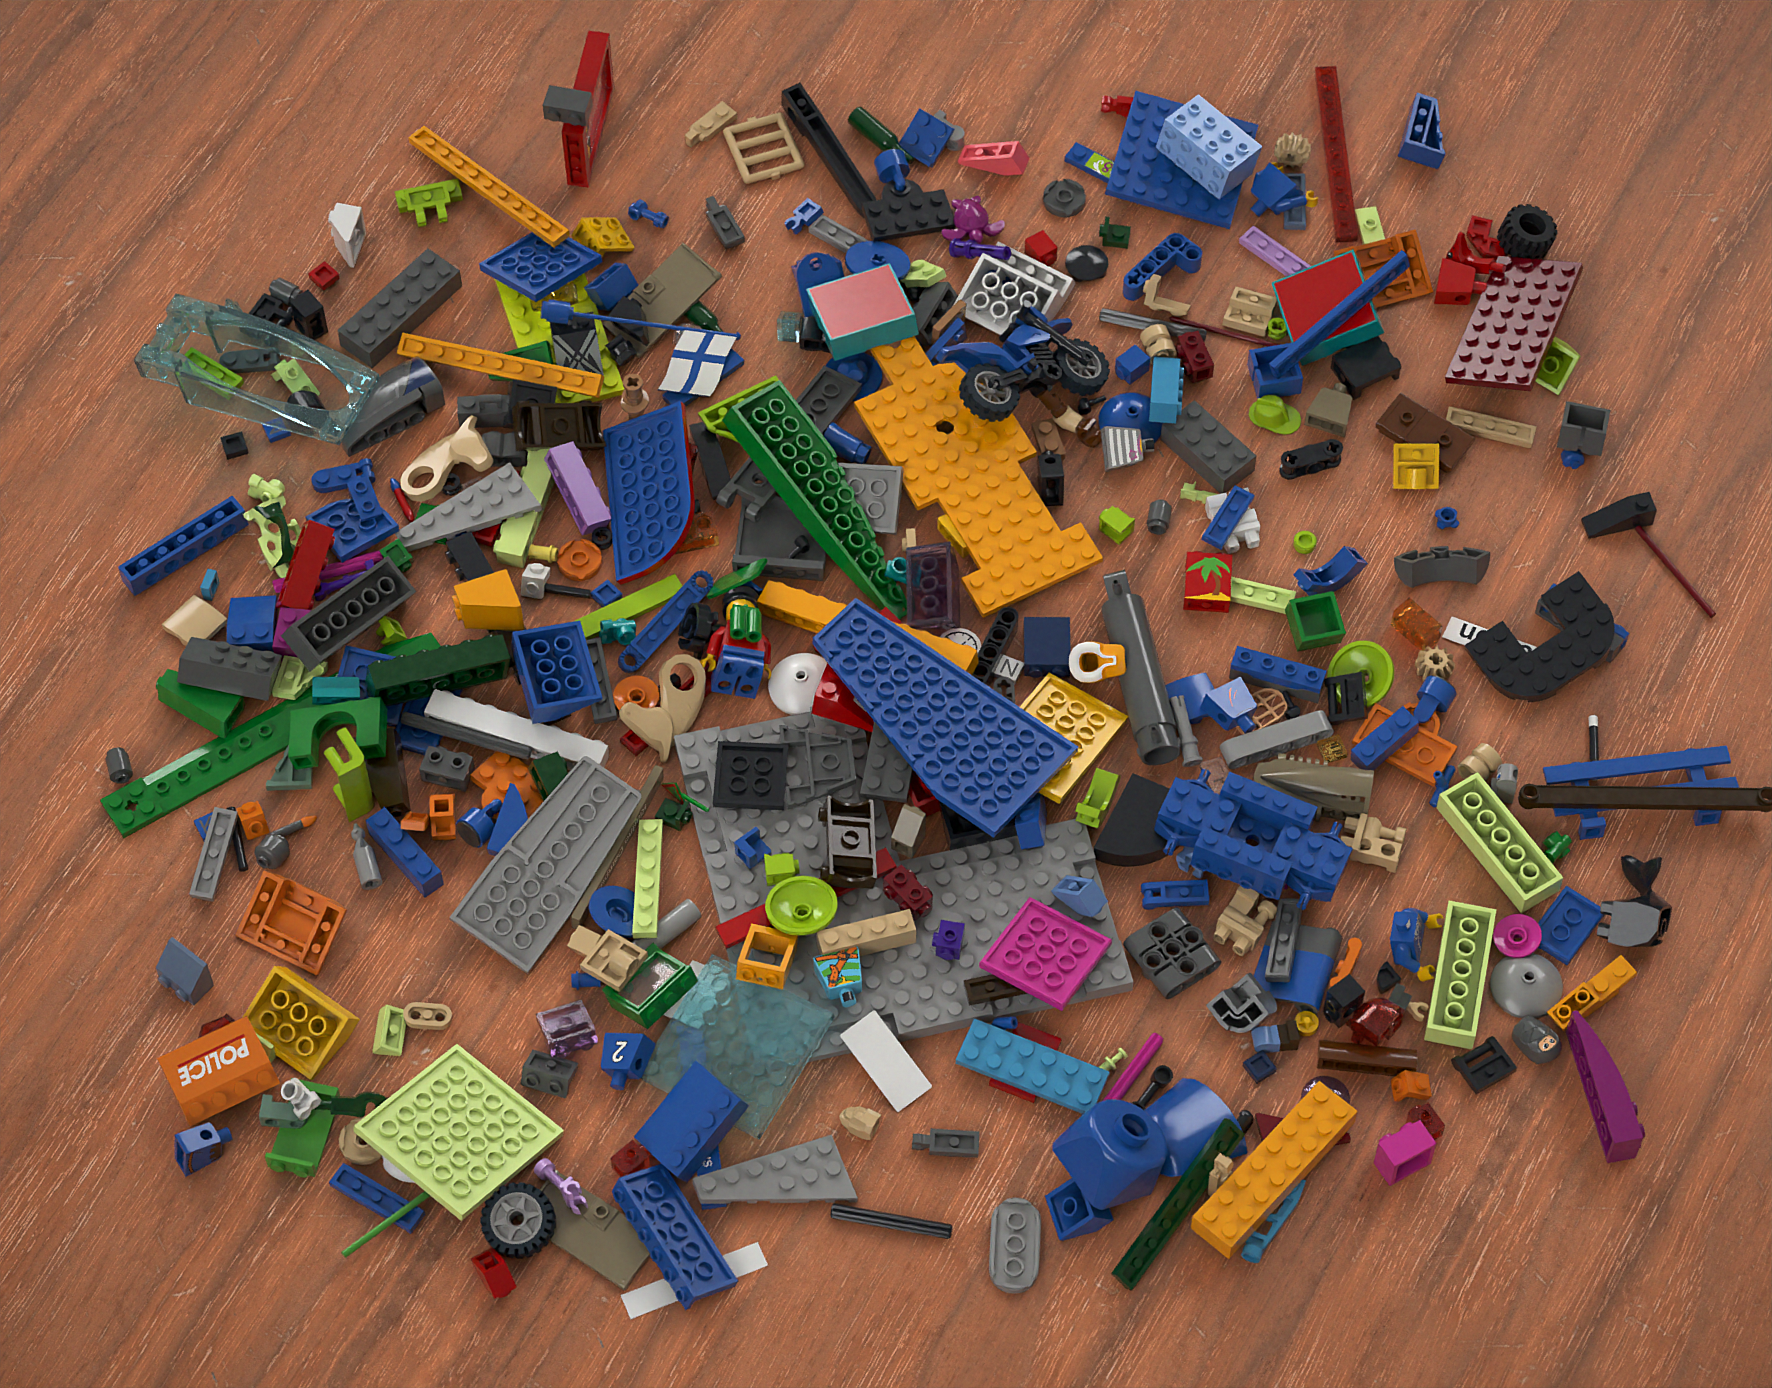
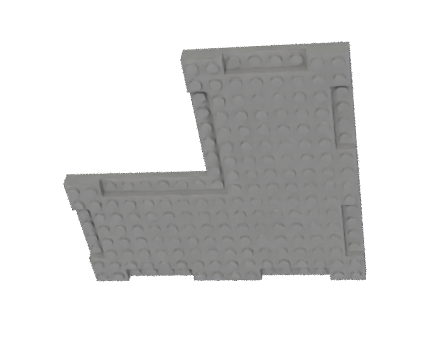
M810 707V712L721 731L720 727L717 726L674 736L675 749L687 795L709 808V812H705L690 803L719 924L765 904L769 892L776 886H767L764 860L749 869L735 854L734 842L754 827L760 830L761 840L771 849L770 856L789 853L793 854L794 860L798 859L800 874H795V877L811 876L820 878L821 866H825L827 861L826 827H823L822 822L818 821V812L820 807L823 808L827 796H832L844 803H860L869 799L873 800L876 852L886 847L897 867L902 864L906 870L910 869L913 871L917 881L922 886L926 885L933 894V908L927 916L920 917L914 921L916 943L860 956L862 992L854 994L856 1004L851 1007H843L840 998L830 1000L814 971L813 957L820 956L817 947V933L798 936L797 952L783 990L736 980L737 961L745 941L726 949L757 1074L852 1053L840 1035L873 1010L877 1012L899 1042L970 1027L974 1018L988 1023L993 1022L997 1017H1015L1055 1008L1029 993L969 1006L963 985L964 980L991 975V973L979 968V962L1029 897L1112 939L1110 948L1067 1005L1133 991V978L1122 942L1119 940L1108 902L1097 915L1093 917L1084 916L1076 913L1051 892L1066 875L1094 879L1105 896L1086 824L1072 819L1046 825L1045 844L1040 847L1021 849L1018 836L900 861L897 851L891 849L892 832L883 800L865 798L860 795L869 751L865 730L811 714L812 707ZM779 725H786L788 728L799 730V728L807 729L810 733L820 735L827 733L852 739L856 784L793 809L787 808L785 789L784 811L713 807L718 741L781 744ZM806 746L789 747L786 786L810 784ZM885 876L876 879L873 889L857 888L837 897L838 909L836 916L822 930L899 912L898 904L894 900H889L883 892V878ZM941 920L965 923L964 939L959 960H945L936 956V947L932 946L934 932H939ZM752 948L748 960L780 967L784 955Z

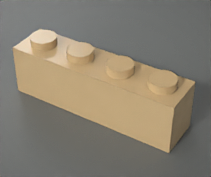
M910 909L816 932L820 956L858 947L860 957L916 943V927Z

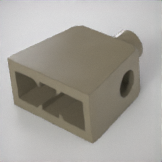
M1336 383L1333 390L1326 387L1321 388L1307 409L1304 425L1345 438L1352 396L1345 394L1347 387L1342 383Z

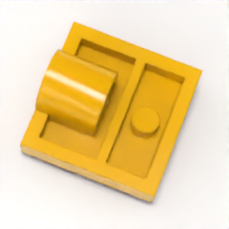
M1393 443V489H1439V444Z

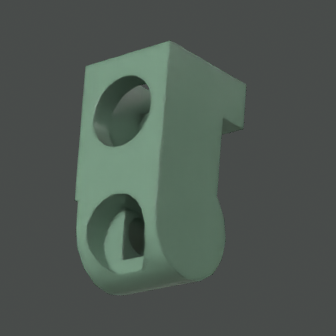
M263 1094L259 1113L261 1126L296 1129L303 1127L308 1118L300 1120L293 1112L294 1106L291 1102H274L273 1095Z

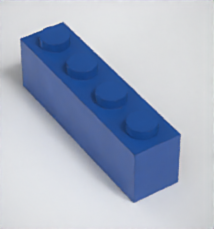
M385 807L366 820L369 835L424 898L444 885L441 870L404 829H401V825Z

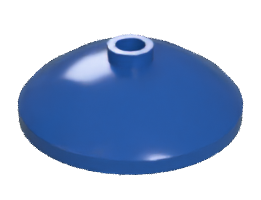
M1122 393L1110 398L1102 406L1098 418L1100 430L1104 426L1140 429L1141 439L1153 438L1154 443L1161 437L1162 424L1164 423L1149 422L1151 398L1139 393Z

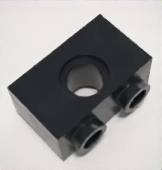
M1350 974L1329 988L1326 994L1323 1009L1324 1016L1338 1028L1361 1013L1365 990Z

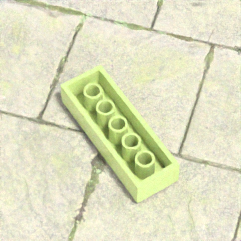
M1478 772L1439 794L1436 807L1521 914L1560 891L1563 876Z
M1455 901L1448 902L1424 1040L1472 1050L1476 1037L1496 909Z

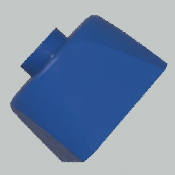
M1108 1099L1095 1104L1053 1142L1052 1150L1091 1205L1097 1209L1104 1210L1151 1195L1166 1160L1168 1147L1160 1126L1147 1112L1132 1103Z

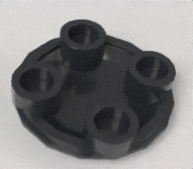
M1091 245L1078 246L1073 248L1065 259L1066 269L1076 282L1095 280L1106 275L1108 258L1098 247Z

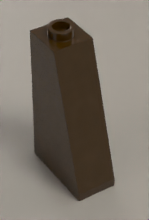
M391 727L387 728L386 756L365 759L371 789L381 809L385 807L393 817H399L406 812H410L411 808L401 736Z

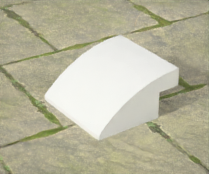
M1000 242L996 244V246H1006ZM1010 248L1011 257L1009 260L994 259L982 253L955 303L960 299L967 303L965 318L1001 335L1010 323H1015L1016 314L1020 311L1025 300L1030 301L1032 307H1035L1044 314L1048 322L1052 321L1075 286L1074 279ZM992 269L997 271L995 273H987L989 270ZM1006 276L1009 277L1012 282H1007L1003 285L1002 281L1005 280ZM993 282L997 283L994 287H990Z

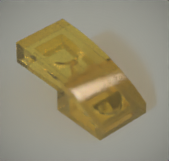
M571 281L537 302L530 299L532 310L534 312L541 311L542 302L549 299L570 302V306L579 303L576 285Z

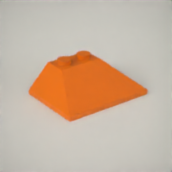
M1416 229L1361 246H1351L1333 251L1334 257L1354 250L1366 280L1401 250L1407 254L1410 267L1372 299L1376 308L1433 293Z
M264 870L235 936L315 975H319L347 909L337 901L296 881Z

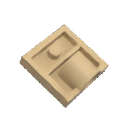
M608 929L582 961L580 968L620 992L646 960L648 953Z

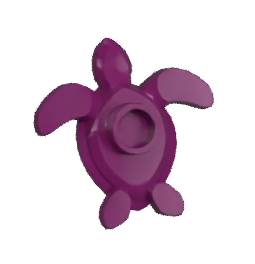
M979 196L971 199L966 198L963 201L954 199L952 200V207L956 209L954 224L957 229H943L942 236L946 240L951 241L954 238L963 240L966 235H969L970 240H975L978 244H981L983 241L982 232L990 237L996 236L1003 231L1005 223L1003 220L989 224L988 213L980 205L981 198Z

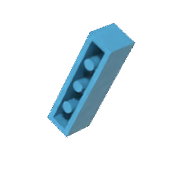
M1154 357L1149 422L1176 424L1177 415H1181L1184 367H1180V358Z

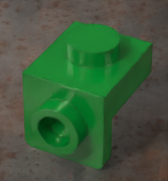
M399 538L379 550L383 558L389 556L401 573L406 572L412 567L414 562L413 556L408 553Z

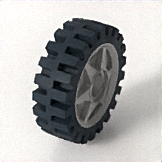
M519 1182V1184L508 1183L509 1186L503 1185L499 1187L500 1190L495 1191L492 1197L485 1201L486 1205L485 1208L482 1207V1217H480L482 1233L490 1246L502 1255L509 1258L516 1257L517 1259H523L525 1256L531 1257L533 1253L536 1252L538 1254L542 1251L541 1248L543 1246L546 1247L549 1244L548 1240L553 1237V1230L556 1229V1214L548 1197L535 1186ZM516 1216H524V1221L521 1225H513V1219Z

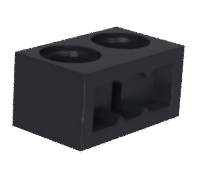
M309 290L296 295L290 300L295 327L310 343L328 332L323 305Z

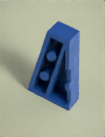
M1416 93L1409 109L1398 157L1439 169L1445 156V149L1442 146L1443 135L1440 132V115L1436 98Z

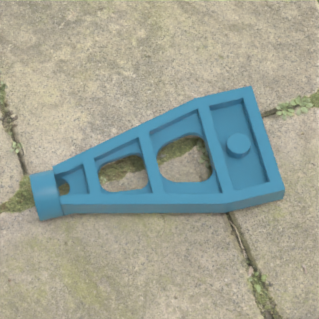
M1303 1179L1283 1200V1205L1276 1214L1271 1213L1265 1220L1272 1223L1268 1233L1263 1235L1254 1232L1246 1240L1241 1253L1243 1259L1251 1263L1260 1262L1263 1252L1297 1207L1306 1180Z

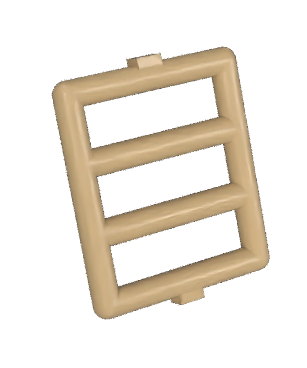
M782 113L758 119L751 117L747 119V122L723 129V134L745 184L768 178L775 180L780 178L782 174L803 169L805 166ZM775 122L780 127L779 131L736 142L733 134ZM782 138L785 139L787 144L785 147L743 158L740 150ZM789 154L792 155L794 160L793 163L750 174L747 166Z

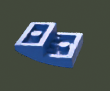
M1206 673L1188 676L1166 685L1169 699L1175 696L1179 699L1180 695L1184 696L1190 725L1200 723L1204 717H1210L1200 707L1206 693L1214 690Z

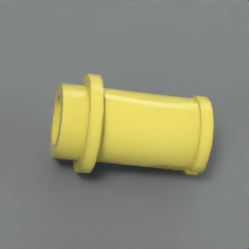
M531 544L528 556L529 559L547 560L548 563L557 561L559 550L554 545L545 547Z

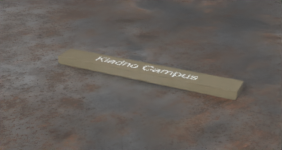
M656 765L652 769L640 791L641 801L571 916L572 928L577 929L578 925L583 926L590 914L589 901L592 894L597 889L606 885L638 827L639 820L643 818L664 779L662 767Z

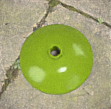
M1356 641L1344 646L1335 654L1327 673V678L1363 672L1365 677L1369 675V680L1365 682L1368 708L1380 702L1389 692L1394 680V664L1388 652L1380 645L1371 641ZM1339 685L1336 687L1337 701L1341 703V688Z
M796 876L785 879L773 887L767 896L765 909L768 920L775 928L786 934L801 936L819 932L827 927L836 916L838 901L836 893L825 881L811 876Z

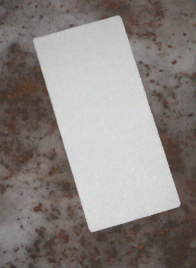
M875 1010L840 1035L897 1112L901 1111L932 1087Z

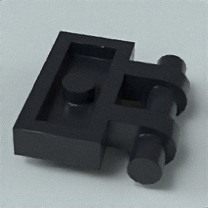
M264 293L241 322V329L259 338L266 332L268 335L265 340L272 344L275 339H279L283 334L282 330L285 326L293 321L292 309L289 307L286 311L282 310L284 307L283 301ZM275 318L279 319L276 325L271 324Z

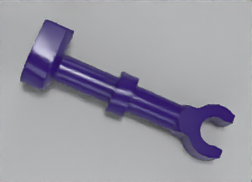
M373 560L365 561V571L348 576V574L344 575L342 579L330 583L321 582L318 588L321 591L314 594L316 601L325 599L331 591L345 587L374 566Z

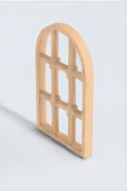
M1264 688L1252 694L1253 698L1257 697L1260 700L1257 703V708L1264 705L1268 710L1258 717L1253 715L1251 718L1259 727L1257 730L1271 726L1285 715L1284 712L1288 706L1280 691ZM1262 693H1273L1267 698L1260 696ZM1277 695L1282 698L1283 702L1275 707H1270L1266 703ZM1285 705L1284 711L1278 716L1274 711ZM1272 714L1274 719L1262 726L1259 720ZM1239 726L1236 727L1242 735L1245 734Z

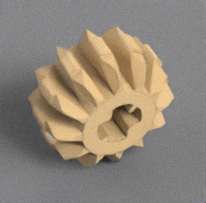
M1293 132L1291 135L1284 133L1283 137H1279L1276 141L1274 149L1277 162H1283L1284 167L1287 165H1291L1292 168L1295 165L1302 167L1303 163H1307L1311 153V144H1309L1308 138H1302L1301 134L1298 136L1294 135Z
M1427 645L1425 651L1420 650L1415 661L1417 675L1423 676V682L1427 676L1431 675L1449 679L1455 667L1453 655L1447 654L1446 648L1439 650L1438 645L1434 649Z

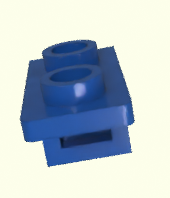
M368 476L347 482L349 497L354 502L362 522L382 516L381 507Z

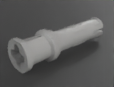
M1180 695L1179 699L1175 696L1169 700L1181 742L1180 748L1184 759L1182 765L1183 767L1196 766L1203 761V758L1199 756L1197 748L1198 739L1192 733L1184 696Z

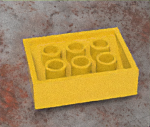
M274 966L244 1016L248 1017L255 1033L274 1045L275 1055L310 1080L317 1076L348 1040L360 1020L293 971L282 966Z

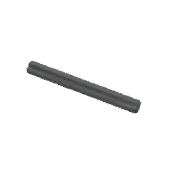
M1102 308L1099 314V320L1142 330L1155 324H1163L1167 327L1170 336L1174 337L1198 330L1203 341H1205L1207 331L1204 329Z

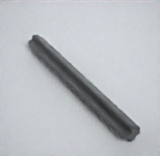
M403 712L401 717L402 724L526 760L530 758L532 753L530 747L412 713Z

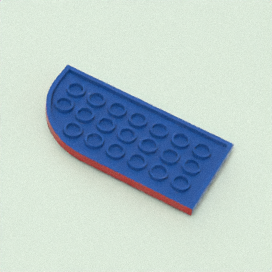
M681 401L603 430V438L606 442L604 452L611 512L616 581L620 585L646 576L664 565L680 548L692 525L695 497L685 405Z

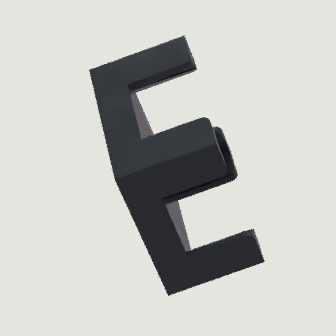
M513 379L508 385L507 394L510 397L508 411L504 416L503 428L513 429L512 407L516 405V402L555 403L557 387Z

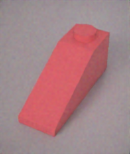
M1019 141L964 145L958 163L1008 176L1022 175L1030 158Z

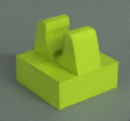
M387 616L379 620L380 627L377 629L376 634L380 637L386 634L385 639L381 641L383 645L386 646L407 639L397 620Z

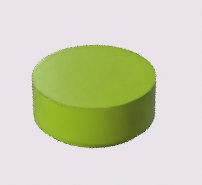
M1309 531L1298 532L1293 542L1295 550L1302 554L1313 552L1316 548V536Z

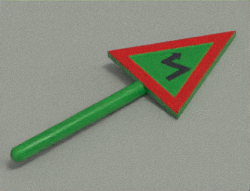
M677 782L661 784L682 805L687 800L703 811L709 812L708 807L681 793Z

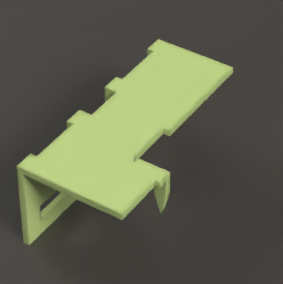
M1195 481L1194 484L1184 483L1180 498L1192 501L1199 500L1205 504L1207 497L1217 494L1195 490Z

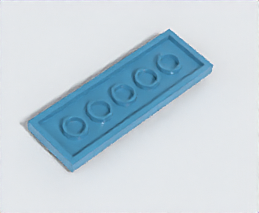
M975 1018L955 1059V1064L1081 1114H1084L1097 1104L1110 1073L1107 1070Z

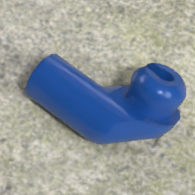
M997 1017L991 1025L1006 1031V1029H1015L1018 1025V1020L1016 1017Z

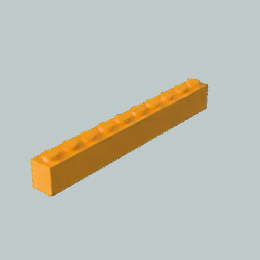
M768 580L757 600L758 608L762 615L814 633H819L847 606L844 603H836L823 596H815L803 589H794L782 582ZM893 622L969 674H973L979 663L977 650L973 647L955 643L948 638L934 636L927 631L913 629L907 624Z

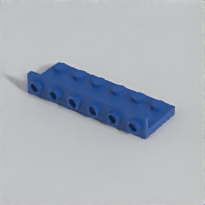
M662 1163L618 1178L612 1190L614 1200L619 1203L626 1219L636 1230L640 1241L644 1243L649 1251L651 1259L658 1265L665 1281L669 1283L677 1300L683 1305L685 1310L690 1309L696 1300L736 1286L738 1282L736 1276L673 1177Z

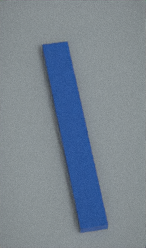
M1401 250L1271 361L1269 365L1272 374L1277 379L1282 377L1408 269L1410 263L1407 254Z

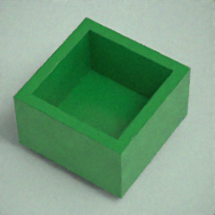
M1334 591L1289 600L1285 613L1297 652L1342 642L1346 631Z

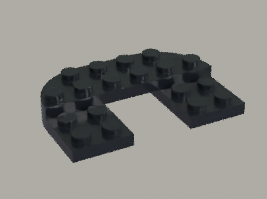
M1579 571L1541 595V600L1564 629L1542 645L1527 653L1503 620L1464 645L1465 650L1492 686L1504 696L1513 700L1515 698L1528 700V702L1546 700L1556 695L1557 690L1591 668L1596 669L1608 657L1612 649L1615 631L1612 612L1607 603L1604 604Z

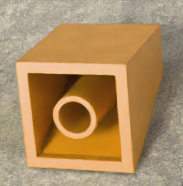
M507 569L454 586L455 595L451 597L455 607V616L457 621L462 620L465 629L525 630L521 604Z

